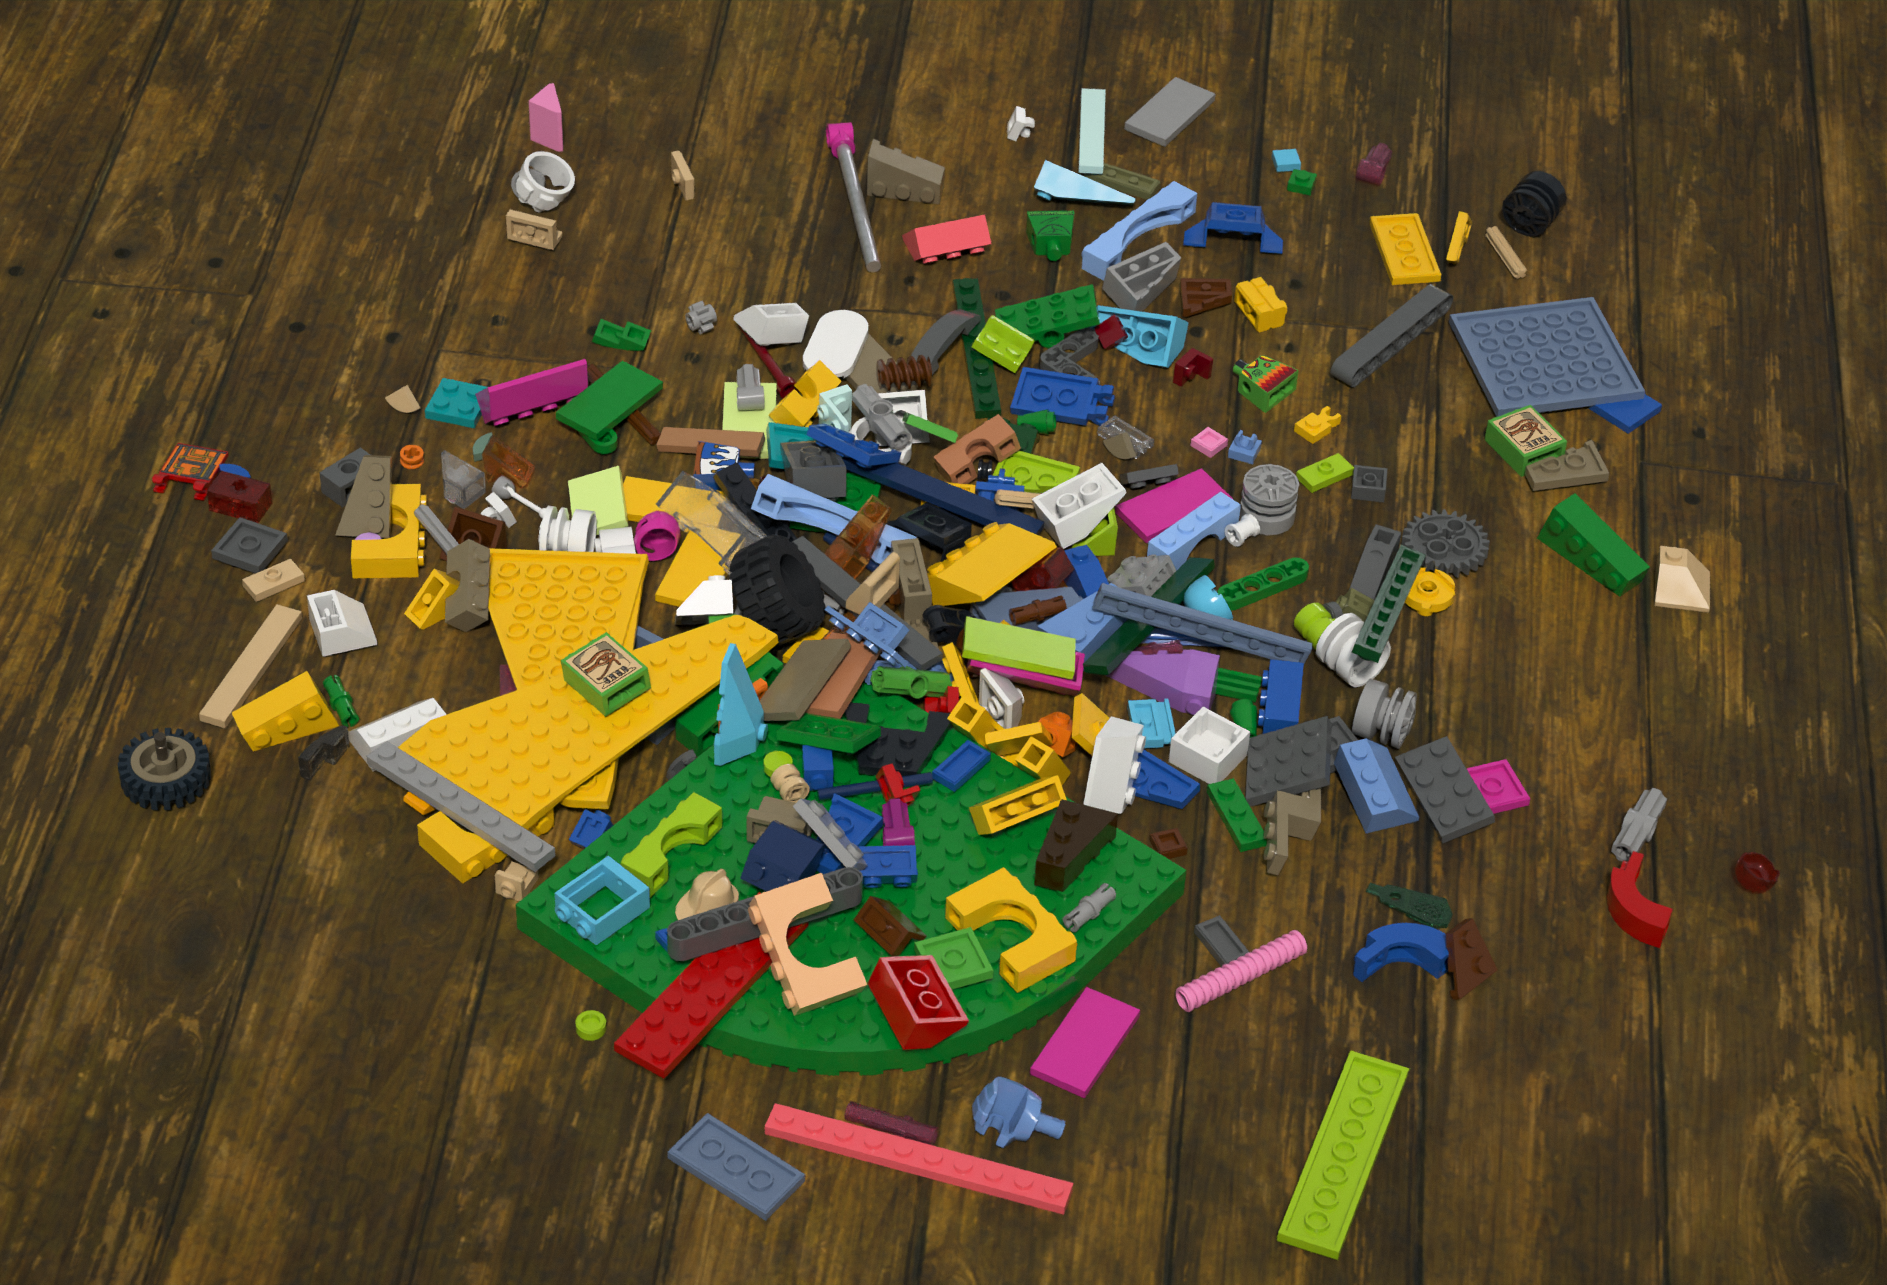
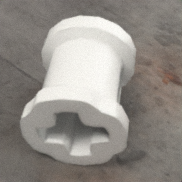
M1245 514L1239 522L1227 525L1224 532L1230 544L1238 547L1250 536H1257L1260 533V526L1258 520L1253 515Z

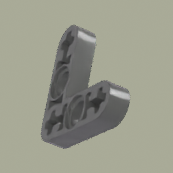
M1091 328L1078 330L1041 354L1040 370L1073 373L1079 376L1097 378L1076 364V362L1098 348L1099 335ZM1064 350H1073V351H1075V352H1074V353H1067V352H1064Z

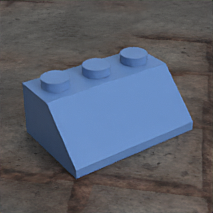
M1367 738L1339 746L1334 765L1365 833L1419 821L1417 811L1387 747Z

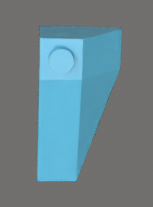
M730 643L721 666L719 695H722L716 719L721 722L719 734L716 733L714 740V765L718 766L756 752L760 741H765L768 731V725L764 724L763 708L736 644Z

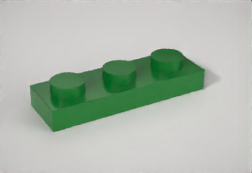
M1232 778L1208 784L1207 794L1238 850L1244 852L1266 846L1267 839L1264 838V830L1235 779Z

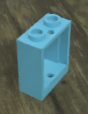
M607 856L555 892V913L558 918L563 922L569 923L577 930L581 937L589 939L595 945L601 943L650 908L649 887L610 856ZM606 886L624 901L599 919L594 920L577 905Z

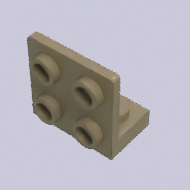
M768 796L763 798L758 810L750 808L747 815V841L754 843L758 841L774 820L807 836H811L813 829L794 809L795 802Z

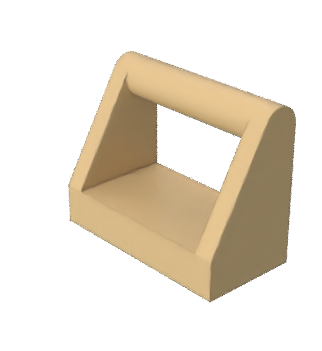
M890 553L846 600V609L861 614L869 602L880 608L899 588L900 557L897 553Z

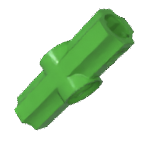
M878 666L875 671H872L870 679L873 690L876 692L905 694L914 698L943 696L947 686H952L950 675L946 672L916 670L909 666H906V668L903 666L900 668Z

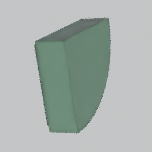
M492 432L478 438L473 445L474 461L500 456L499 447Z

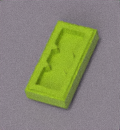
M1337 453L1298 470L1296 476L1298 481L1313 493L1352 476L1354 467Z

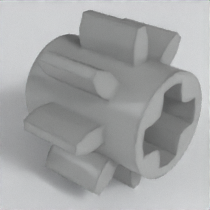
M699 301L688 307L690 312L685 314V318L692 331L698 329L699 334H702L714 328L712 323L717 321V316L712 305L704 306L703 301Z

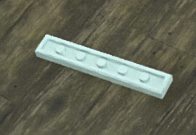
M1082 88L1079 173L1103 174L1105 90Z

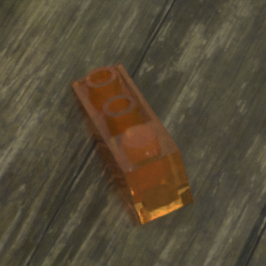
M872 494L824 554L851 577L856 579L869 563L892 509Z

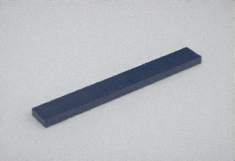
M842 457L846 470L987 526L994 522H997L998 525L1010 523L1036 535H1039L1043 530L1044 521L1009 507L997 505L994 501L899 463L872 465L871 468H865L856 464L857 460L851 457Z

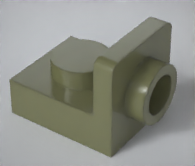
M1351 588L1344 596L1340 595L1336 603L1341 607L1343 614L1353 613L1365 622L1375 600Z

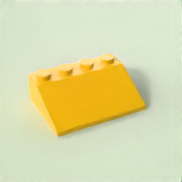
M997 522L985 526L982 529V534L967 539L964 542V547L949 552L946 555V560L935 563L927 569L933 606L985 601L1057 547L1055 542L1010 523L998 525Z

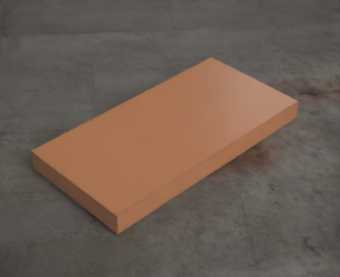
M832 632L828 639L848 638L851 648L805 713L841 719L881 651L879 650L875 654L863 644L865 640L862 639L860 642H857L848 634Z

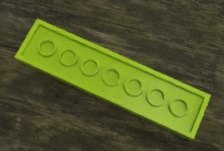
M1350 1050L1279 1229L1277 1241L1332 1259H1339L1406 1083L1409 1068Z

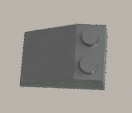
M815 441L780 443L787 482L831 501L837 500L839 497H846V465L842 457L836 454L835 449L820 446Z

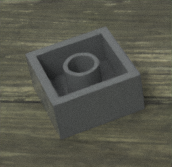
M1354 465L1351 499L1384 502L1387 468Z

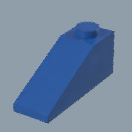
M1087 545L1062 551L1061 578L1068 587L1074 589L1078 596L1085 599L1098 591L1101 583L1109 584L1099 560Z

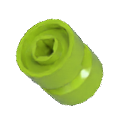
M1311 603L1297 614L1294 619V627L1303 638L1312 643V647L1316 651L1317 643L1322 633L1335 619H1332L1331 614L1322 604Z

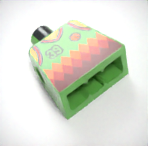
M1260 356L1250 364L1239 359L1233 367V372L1239 375V393L1265 413L1296 390L1298 370L1269 357Z

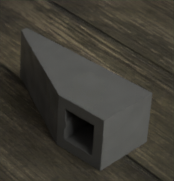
M1375 525L1367 540L1349 590L1353 588L1373 600L1376 599L1398 552L1401 537L1400 531Z

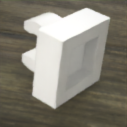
M1016 106L1007 123L1008 139L1016 141L1019 135L1022 137L1030 136V129L1024 127L1034 128L1035 120L1031 117H1025L1024 108Z
M494 492L485 498L490 507L484 509L481 515L504 521L508 528L517 522L509 507Z

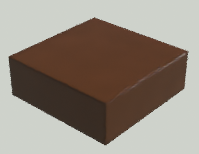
M1178 828L1150 834V843L1154 851L1164 857L1172 859L1187 855L1188 848Z

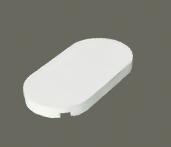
M836 310L823 315L819 319L803 354L804 370H808L818 360H821L837 377L844 375L845 378L849 376L854 370L868 337L867 320L862 315L849 310Z

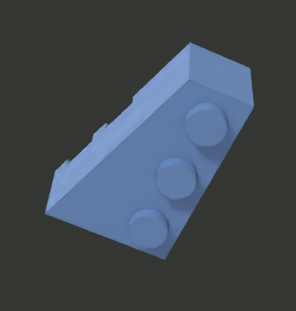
M1098 591L1037 626L1038 631L1075 638V652L1085 654L1084 662L1128 620L1125 617L1093 609V600Z

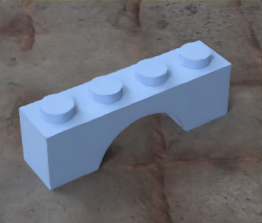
M1219 492L1148 542L1147 556L1152 554L1157 556L1169 555L1177 571L1186 562L1196 544L1204 537L1211 534L1220 541L1226 537L1225 527L1239 522L1241 505L1224 493Z

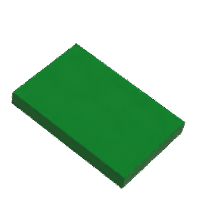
M804 713L800 720H793L777 730V740L852 754L881 737V727L878 725Z

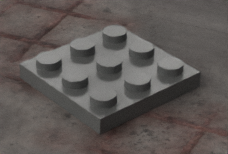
M1328 716L1249 738L1245 799L1250 807L1266 803L1268 800L1272 801L1277 790L1295 795L1330 785L1332 723Z

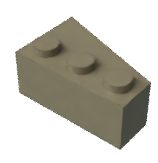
M873 139L868 155V196L940 204L944 189L945 167L918 156L912 158L902 154V150L898 148L892 150L880 145V141Z

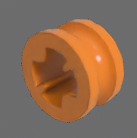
M407 445L400 450V464L404 468L416 469L423 465L424 451L421 447Z

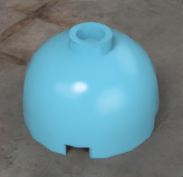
M1203 575L1188 587L1183 600L1185 607L1232 620L1233 615L1222 594L1219 595L1213 589L1216 586L1209 577Z

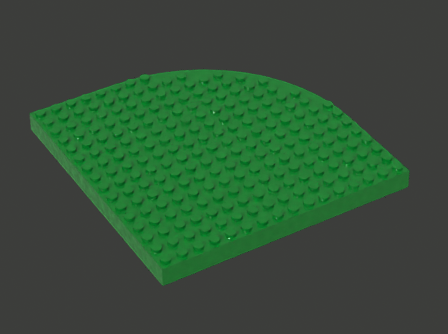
M863 681L851 701L854 703L870 704L867 724L893 729L926 731L929 713L898 694L876 692L873 690V685H867ZM843 714L841 719L846 720V717ZM793 720L764 721V724L768 725L765 741H760L756 752L721 766L714 765L713 744L516 904L517 929L643 1013L695 959L692 958L685 961L672 959L655 939V932L668 928L672 922L678 920L675 914L676 905L691 889L693 881L699 874L707 871L717 872L719 869H724L731 884L736 887L739 893L738 901L753 897L759 892H767L740 879L749 851L755 845L754 842L747 841V815L750 808L759 809L765 796L783 800L780 791L776 790L771 783V777L764 772V758L768 753L773 751L788 753L792 757L793 765L799 771L800 777L803 778L802 744L777 740V730ZM948 729L945 733V739L940 745L936 746L932 752L931 759L921 773H932L935 768L967 740L990 752L991 757L988 763L955 792L933 779V784L919 786L921 791L914 799L915 802L907 806L910 826L913 825L916 866L918 870L917 883H911V886L895 887L894 883H887L877 888H866L863 884V896L859 905L808 921V927L788 947L795 959L813 968L827 967L856 957L867 986L861 993L794 1016L791 1008L788 1009L784 1004L782 998L783 987L780 980H775L770 966L698 1042V1045L705 1048L709 1045L722 1050V1054L733 1057L735 1054L748 1058L751 1064L772 1067V1064L789 1067L790 1072H797L798 1068L816 1070V1074L839 1076V1072L859 1071V1075L883 1074V1070L902 1068L903 1072L926 1068L928 1063L942 1061L943 1064L951 1062V1058L963 1054L972 1056L988 1050L989 1045L1002 1040L1004 1043L1012 1039L1013 1034L1024 1028L1029 1030L1037 1025V1020L1045 1015L1050 1017L1078 994L1184 894L1187 870L1117 828L1116 838L1111 843L1107 842L1100 850V854L1095 859L1092 858L1085 865L1084 871L1064 892L1034 885L1036 860L1058 807L997 832L978 835L969 807L1038 779L956 729ZM832 750L833 787L877 780L876 775L858 773L854 753ZM809 790L805 798L809 801L816 800L829 812L832 799L819 801L817 790ZM882 791L843 797L882 816V805L886 804ZM693 792L722 807V828L705 845L687 843L669 850L665 854L668 860V881L650 897V908L598 945H595L587 938L581 937L574 927L567 922L561 921L556 915L555 892L607 856H610L620 864L622 858L627 853H631L640 844L644 836L651 834L658 827L660 821L663 818H667L676 810L678 804L686 800ZM884 824L865 846H883ZM813 830L810 837L817 840L818 835ZM1003 867L1012 876H1016L1021 885L1030 894L1035 895L1039 903L1049 913L1055 915L1059 924L1066 931H1070L1074 924L1067 928L1064 925L1063 917L1079 905L1080 899L1084 896H1090L1103 883L1109 884L1105 891L1110 887L1115 890L1116 898L1101 909L1098 917L1089 919L1078 931H1070L1077 940L1075 962L1018 993L999 974L1000 954L1032 936V932L1025 925L1013 920H995L974 930L973 932L993 968V978L952 989L969 1020L968 1024L931 1048L903 1050L868 985V981L879 958L895 956H891L854 921V918L870 896L890 901L927 935L925 939L957 931L945 918L946 898ZM604 886L577 906L594 920H597L624 900ZM911 938L899 956H917L914 951V944L921 940Z

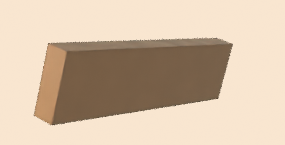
M663 427L657 442L658 452L696 454L698 441L737 447L740 450V456L759 457L765 441L764 432Z

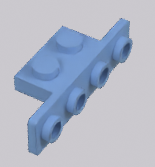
M871 602L868 603L854 622L830 606L824 609L832 616L829 621L841 631L846 627L848 629L846 633L857 642H860L862 639L865 640L863 644L873 653L877 654L880 650L882 652L880 656L894 666L897 662L906 668L909 664L895 651V648L909 632V629Z

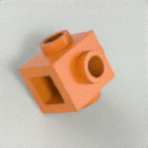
M1053 712L1038 721L1051 734L1052 745H1048V747L1052 748L1057 755L1065 757L1076 750L1078 743L1072 739L1073 721L1070 720L1069 715L1062 712Z

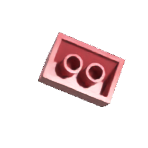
M985 215L915 228L902 235L903 241L914 261L923 260V264L938 261L937 257L946 255L947 259L960 257L961 252L968 250L970 254L984 252V247L991 244Z

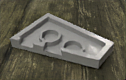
M801 798L793 806L845 867L856 868L860 871L867 866V863L862 858L863 852L854 843L849 841L843 829L834 821L822 804H819L816 800L809 801Z

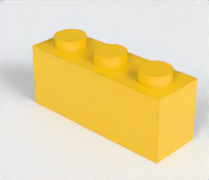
M1055 775L1043 777L969 807L978 835L997 832L1059 806L1061 799H1067L1059 777Z

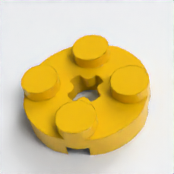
M1420 568L1405 603L1417 610L1421 616H1431L1433 612L1443 611L1453 604L1455 583L1443 571L1435 569L1434 573L1425 572L1426 568Z

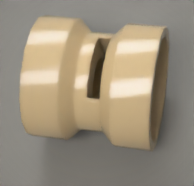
M784 764L772 773L771 783L776 790L780 791L783 800L797 803L801 798H806L810 787L804 778L800 777V773L795 765Z

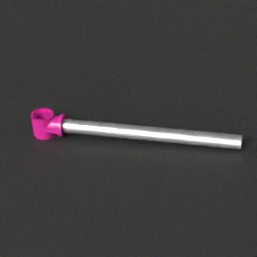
M852 123L827 124V146L831 148L833 156L839 159L866 268L869 272H877L881 268V263L853 159L855 144Z

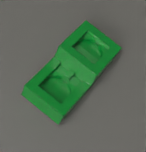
M600 319L592 342L615 349L640 351L644 350L651 330L627 321L625 328Z

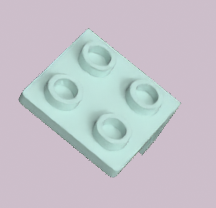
M847 384L819 394V405L817 406L819 424H828L849 432L851 429L852 390Z

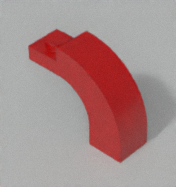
M1633 851L1629 861L1623 860L1620 869L1616 867L1612 869L1607 891V906L1613 920L1628 935L1648 945L1661 948L1669 928L1673 909L1646 899L1638 891L1635 884L1640 875L1644 854Z

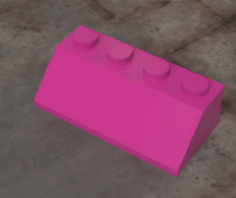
M586 359L491 386L476 393L484 423L493 422L494 426L509 422V416L517 414L518 419L533 415V409L541 407L544 412L557 408L556 402L566 400V403H568L588 387Z
M1075 652V673L1071 680L968 659L966 671L980 675V670L986 668L1008 678L1011 682L1029 685L1032 688L1055 691L1063 695L1076 696L1081 689L1085 654Z

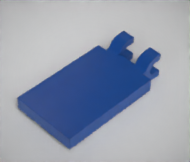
M1023 367L1011 403V414L1023 415L1048 409L1049 412L1055 411L1056 421L1087 426L1088 420H1091L1096 425L1107 427L1109 420L1107 415L1108 406H1113L1115 395H1113L1114 386L1099 385L1098 378ZM1099 401V402L1102 403L1103 405H1107V406H1102V405L1097 406V402Z

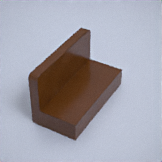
M873 896L868 898L854 918V921L891 956L895 957L901 954L911 938L924 940L927 936L890 901Z

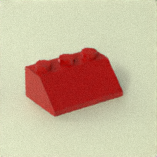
M933 955L879 958L868 981V985L903 1050L931 1048L968 1024L969 1020Z

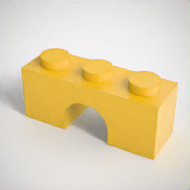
M818 360L794 385L803 397L795 389L792 390L776 405L768 416L776 423L809 428V425L813 423L810 418L818 416L819 394L837 388L842 381L821 360Z

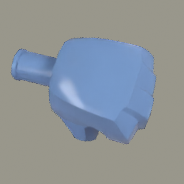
M997 1077L987 1084L972 1105L975 1130L984 1135L988 1127L996 1128L999 1132L996 1145L1001 1148L1007 1147L1015 1140L1027 1141L1034 1130L1055 1139H1060L1064 1131L1065 1121L1042 1113L1040 1111L1042 1105L1041 1097L1024 1085L1004 1077Z

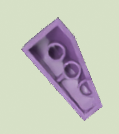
M1158 650L1157 654L1145 655L1141 651H1132L1106 676L1159 702L1169 699L1171 708L1195 715L1202 707L1211 710L1216 694L1220 655L1197 650H1183L1182 654H1168L1167 650Z

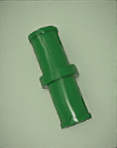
M334 675L336 683H334L332 676H329L323 681V686L330 697V706L337 712L343 727H348L346 720H348L350 727H352L359 721V716L352 705V697L349 692L345 691L339 676Z

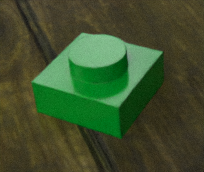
M1294 169L1288 181L1287 191L1311 196L1316 184L1317 174Z

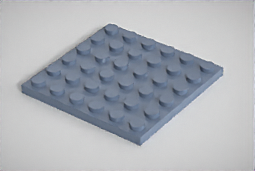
M1594 297L1450 314L1449 324L1496 417L1531 405L1539 413L1644 399L1645 390Z

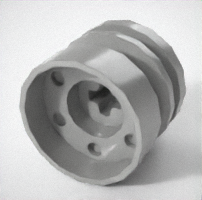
M1273 464L1259 465L1251 468L1245 474L1243 480L1240 519L1245 514L1253 515L1258 520L1260 526L1259 534L1278 535L1288 531L1293 526L1296 515V502L1299 490L1297 476L1291 470Z
M1369 679L1356 708L1352 733L1355 736L1372 740L1379 729L1381 730V744L1386 745L1392 735L1391 746L1400 749L1405 738L1410 733L1415 719L1417 693L1408 691L1403 699L1404 690L1398 687L1392 697L1389 698V685L1387 683Z

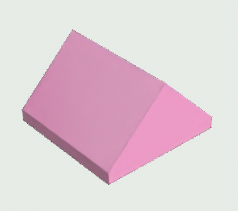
M552 83L548 84L529 100L530 138L536 143L561 152L563 151L562 113L555 86Z

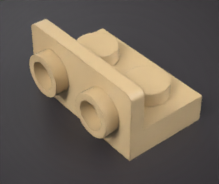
M509 210L506 214L507 239L554 250L562 238V231L557 230L555 220L514 210Z

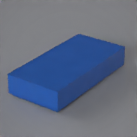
M967 740L932 771V777L935 781L955 792L990 761L991 753Z

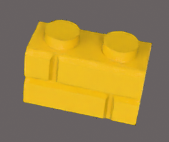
M1262 277L1251 279L1250 282H1240L1236 285L1234 302L1258 332L1283 326L1285 315L1287 314V305L1284 300H1279L1272 285L1268 286Z

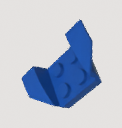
M1212 202L1206 212V218L1186 230L1184 234V245L1206 247L1207 228L1215 229V231L1220 233H1227L1229 231H1239L1244 235L1261 233L1260 252L1279 254L1283 252V240L1265 224V216L1261 206Z

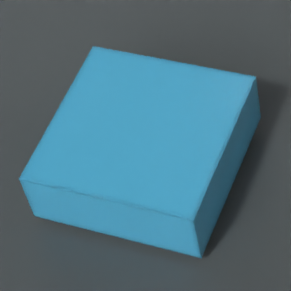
M1296 149L1272 150V160L1277 172L1301 169V162Z

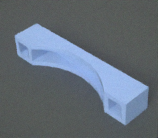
M1175 181L1162 188L1159 193L1146 200L1143 205L1133 210L1123 220L1117 222L1114 227L1101 234L1090 245L1085 246L1082 251V269L1104 281L1107 268L1121 262L1123 252L1135 238L1158 227L1181 224L1196 212L1197 193Z
M767 474L758 486L751 507L752 510L776 520L801 522L830 531L859 547L879 564L892 553L891 541L916 538V536L770 474Z

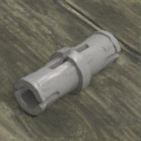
M1103 883L1090 896H1084L1080 899L1079 905L1063 917L1064 925L1067 928L1074 924L1070 931L1076 932L1089 919L1098 917L1101 909L1116 898V892L1112 887L1105 891L1109 884Z

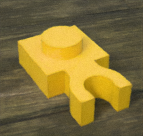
M1326 406L1319 415L1312 412L1296 422L1294 432L1314 444L1330 434L1331 427L1341 423L1342 415L1337 413L1335 416H1330L1331 408Z

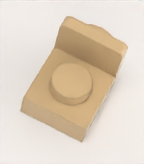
M511 862L505 872L498 870L495 874L496 893L505 898L521 901L528 895L539 879L538 870L534 872L524 865Z

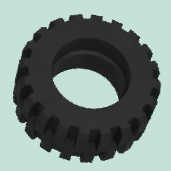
M769 535L739 550L734 555L730 564L729 571L731 574L729 577L733 585L732 592L738 601L737 605L740 611L742 610L746 618L777 634L779 643L776 645L781 646L817 630L824 620V609L826 607L823 602L824 593L820 588L821 583L813 571L812 564L807 561V556L798 549L794 542H790L787 537Z

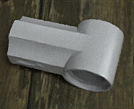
M744 364L737 370L736 376L738 385L737 408L738 410L764 409V388L760 384L759 369L755 368L752 364Z

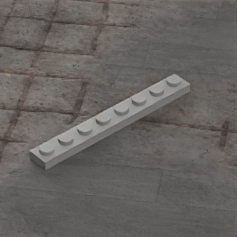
M386 741L366 756L367 765L443 812L532 871L536 872L555 857V847L390 742Z

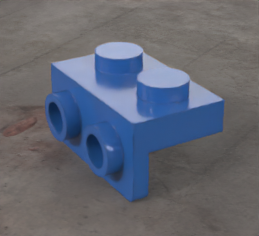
M916 845L858 847L863 852L862 858L867 863V866L860 870L863 876L864 887L877 888L887 883H894L895 887L911 886V883H917Z

